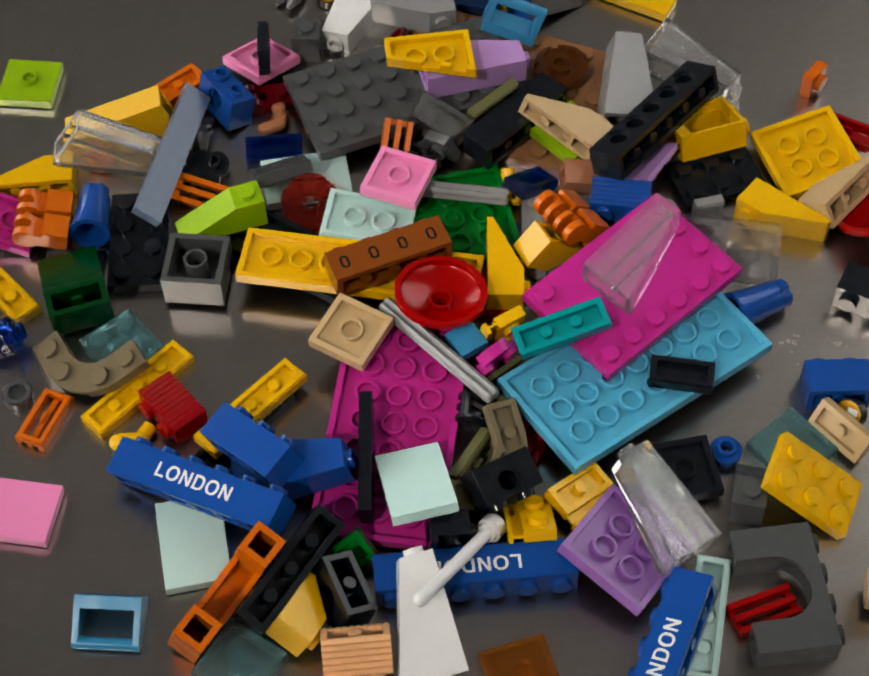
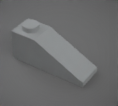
M370 0L372 22L405 27L421 32H430L457 23L454 0Z

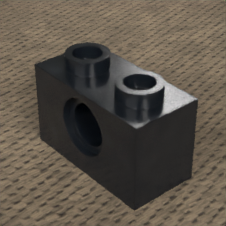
M527 446L473 469L460 477L476 513L488 509L490 514L507 507L506 500L515 496L517 501H520L535 494L533 487L543 482ZM499 476L506 480L507 490L500 486Z
M352 550L321 557L313 574L316 576L322 603L332 627L368 625L378 606Z

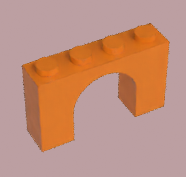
M258 520L237 547L233 557L197 604L194 603L173 630L167 644L195 664L276 558L286 540Z

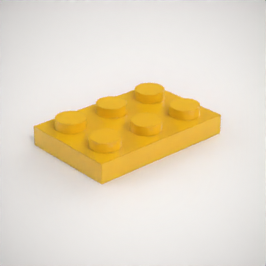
M786 431L778 437L760 488L834 539L840 540L846 537L863 483Z

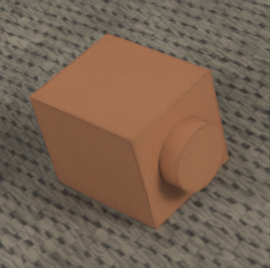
M565 158L559 173L560 189L574 190L578 195H591L593 176L601 175L594 174L591 160Z

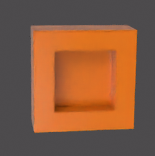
M818 59L803 75L799 92L801 96L809 99L816 91L820 92L824 88L828 79L825 76L827 63Z

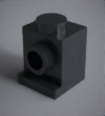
M459 509L455 513L429 518L424 523L427 550L432 548L464 547L476 535L475 521H470L469 509Z

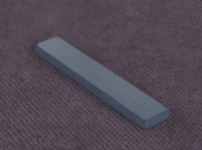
M186 83L181 90L131 213L155 227L163 220L211 99L210 96L189 83Z

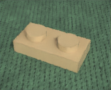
M830 397L823 398L807 421V424L854 464L860 462L869 450V430Z

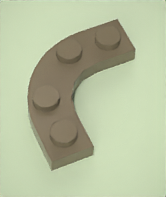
M57 330L32 348L47 376L55 384L71 394L95 397L111 393L130 382L151 366L140 346L133 339L108 357L93 363L78 361L63 334Z
M515 398L487 404L482 407L492 440L493 452L490 462L525 446L528 448L525 428ZM499 476L500 486L507 490L506 480ZM461 479L451 481L459 509H469V512L474 511L475 509Z

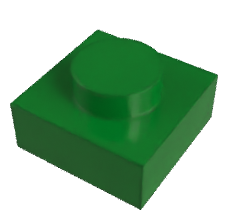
M360 526L333 543L331 547L335 554L352 550L360 568L372 561V555L379 554L377 548Z

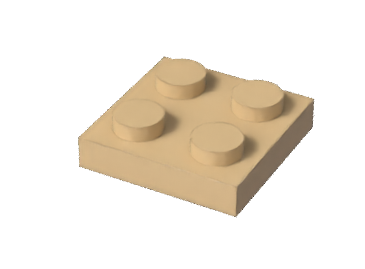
M339 293L309 337L308 344L310 347L363 372L393 327L394 317L343 293Z

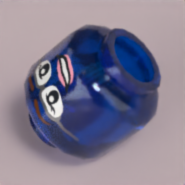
M9 316L0 318V360L22 352L24 349V339H27L24 325L20 321L16 323Z

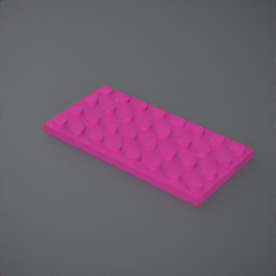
M393 325L363 372L343 362L340 363L326 438H341L349 449L353 448L358 460L360 391H372L374 401V524H362L360 522L358 513V467L354 468L356 481L316 492L312 509L320 504L345 523V526L334 541H338L360 526L374 546L407 550L422 545L423 550H427L425 520L393 527L377 470L375 456L438 442L449 473L453 465L459 422L455 421V415L459 413L456 410L457 404L461 402L458 399V394L465 389V384L395 325ZM428 328L448 345L445 341V334L453 329Z

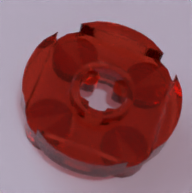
M306 173L296 176L282 192L281 206L284 217L313 232L320 231L330 188H337L320 174ZM308 196H313L314 201H319V204L315 205L313 209H308L307 206L302 204V202L307 201Z

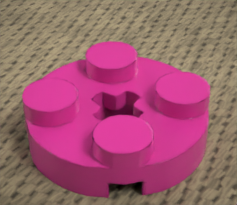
M510 334V341H507L505 337L499 339L476 358L479 364L475 369L487 378L520 354L513 335Z

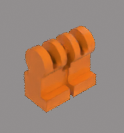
M34 188L22 189L18 194L17 216L14 220L15 228L12 232V241L21 247L41 246L67 249L74 191L48 189V192H42Z
M548 189L542 192L533 203V209L539 215H543V219L548 224H553V230L557 234H562V239L568 245L580 242L585 247L610 228L594 210H590V206L574 190L560 189L556 194L553 190Z

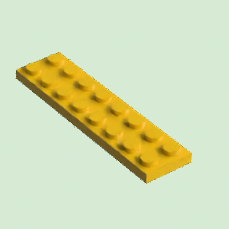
M248 227L235 273L236 282L337 294L326 272L324 253L336 247H343L358 242L359 240ZM452 252L454 258L469 263L482 275L484 255ZM396 279L348 296L380 300L392 298L395 301L394 287Z

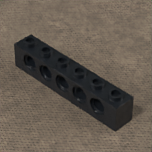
M686 61L589 149L594 174L621 181L631 174L719 91L716 66Z

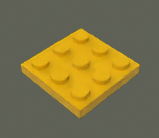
M830 105L750 132V140L777 189L796 200L815 183L861 160L860 155Z

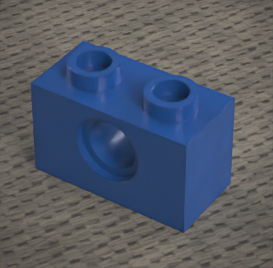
M224 65L201 72L199 90L211 97L207 109L225 129L230 131L251 124L255 97Z

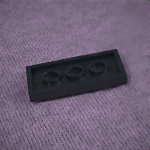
M139 193L112 195L107 277L109 294L162 291L160 278L170 238L171 199L162 222L155 227L131 213Z

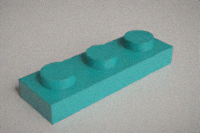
M600 296L513 327L511 332L523 361L612 329V322Z

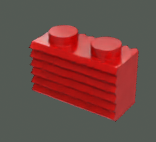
M170 371L138 391L141 401L138 407L142 414L148 420L153 417L158 423L156 426L160 434L166 440L172 438L177 445L187 442L188 438H192L208 422L205 408L198 403L193 395L183 387L182 383Z

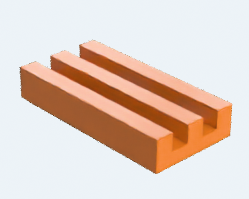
M388 117L384 118L380 148L382 145L388 147L390 127L393 125L395 126L392 148L399 150L401 130L404 127L406 129L402 151L408 153L411 146L414 122L395 120Z
M181 172L171 200L197 208L204 202L182 196V191L209 200L216 196V194L185 185L186 182L219 193L229 188V186Z
M45 387L16 433V442L19 444L27 443V446L31 448L36 446L39 451L45 452L74 405L73 397ZM51 398H54L47 411H44L43 415L40 418L39 424L37 425L33 434L30 436V431L32 430L33 426L42 414L46 405L48 404Z

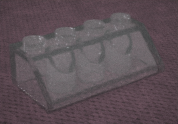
M678 212L743 268L741 276L733 282L758 285L766 281H776L784 228L781 223Z

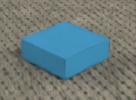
M473 321L445 334V341L464 360L488 348L487 339Z

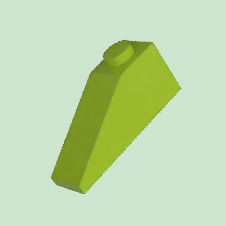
M257 180L229 187L175 221L178 233L226 236L248 230V227L255 228L268 224L265 201Z

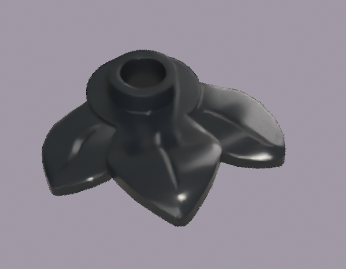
M195 150L188 154L186 159L187 165L183 167L182 172L220 184L221 178L225 177L229 171L230 162L228 157L222 152L209 153L205 150ZM196 186L197 189L203 191H207L210 193L215 192L203 187Z

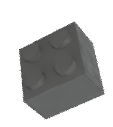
M170 234L160 278L165 302L225 306L234 260L230 236Z

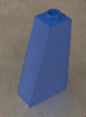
M341 438L291 439L298 446L295 451L302 458L303 462L282 486L283 489L289 492L287 495L289 499L293 500L356 481L354 468L358 467L356 453L353 448L349 449ZM231 459L233 476L241 478L243 474L259 480L261 482L260 485L269 488L267 483Z

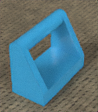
M489 0L483 12L480 30L509 40H519L521 44L532 47L545 20L548 9L523 0ZM497 4L536 17L531 21L495 8Z
M86 592L74 594L71 648L140 652L148 612L149 596ZM87 610L134 611L133 638L83 636Z

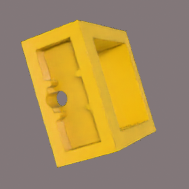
M722 96L708 100L669 137V143L677 144L678 149L675 154L684 163L747 146V134L750 132L748 120L745 117L743 118L736 110V107L731 105Z

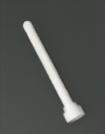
M486 514L477 524V534L413 597L414 604L417 607L425 606L486 543L497 542L506 532L504 520L497 514Z

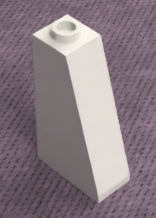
M334 0L322 28L323 50L350 54L377 23L372 22L370 0Z
M420 545L402 551L404 557L399 558L396 562L397 676H452L468 671L469 668L445 588L443 587L423 607H417L413 602L415 594L439 572L433 548L424 551L423 546Z

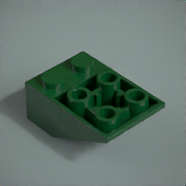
M95 245L37 261L42 291L54 332L57 330L64 335L115 321Z

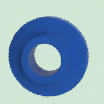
M718 437L710 445L718 466L731 467L741 459L742 446L732 437ZM721 448H727L731 451L725 452Z

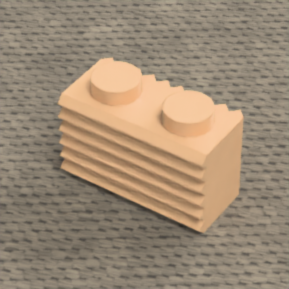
M389 623L320 629L323 676H386V674L394 673Z

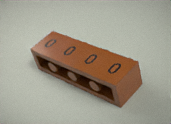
M439 215L428 219L424 218L416 223L401 228H394L389 232L367 237L343 247H336L324 253L326 272L337 295L343 293L347 296L395 280L404 267L420 258L428 256L453 257L452 240Z

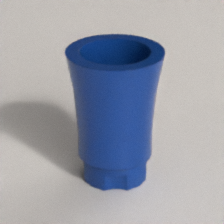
M90 182L82 188L75 216L69 228L70 238L80 246L90 247L95 245L97 248L105 245L110 240L109 211L111 199L107 186L102 183L95 184Z
M783 279L766 281L746 289L724 293L753 324L781 312L783 308L791 305L793 302V294L789 289V285Z

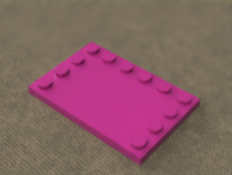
M655 193L524 292L522 301L538 316L544 317L601 296L612 322V329L578 340L569 345L609 381L741 276L743 268Z

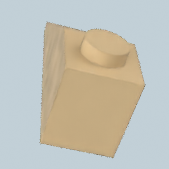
M527 94L524 97L518 110L520 114L584 160H590L589 149L614 126L603 115L597 114L590 108L532 94Z
M869 155L815 183L797 201L831 220L830 229H834L869 194Z

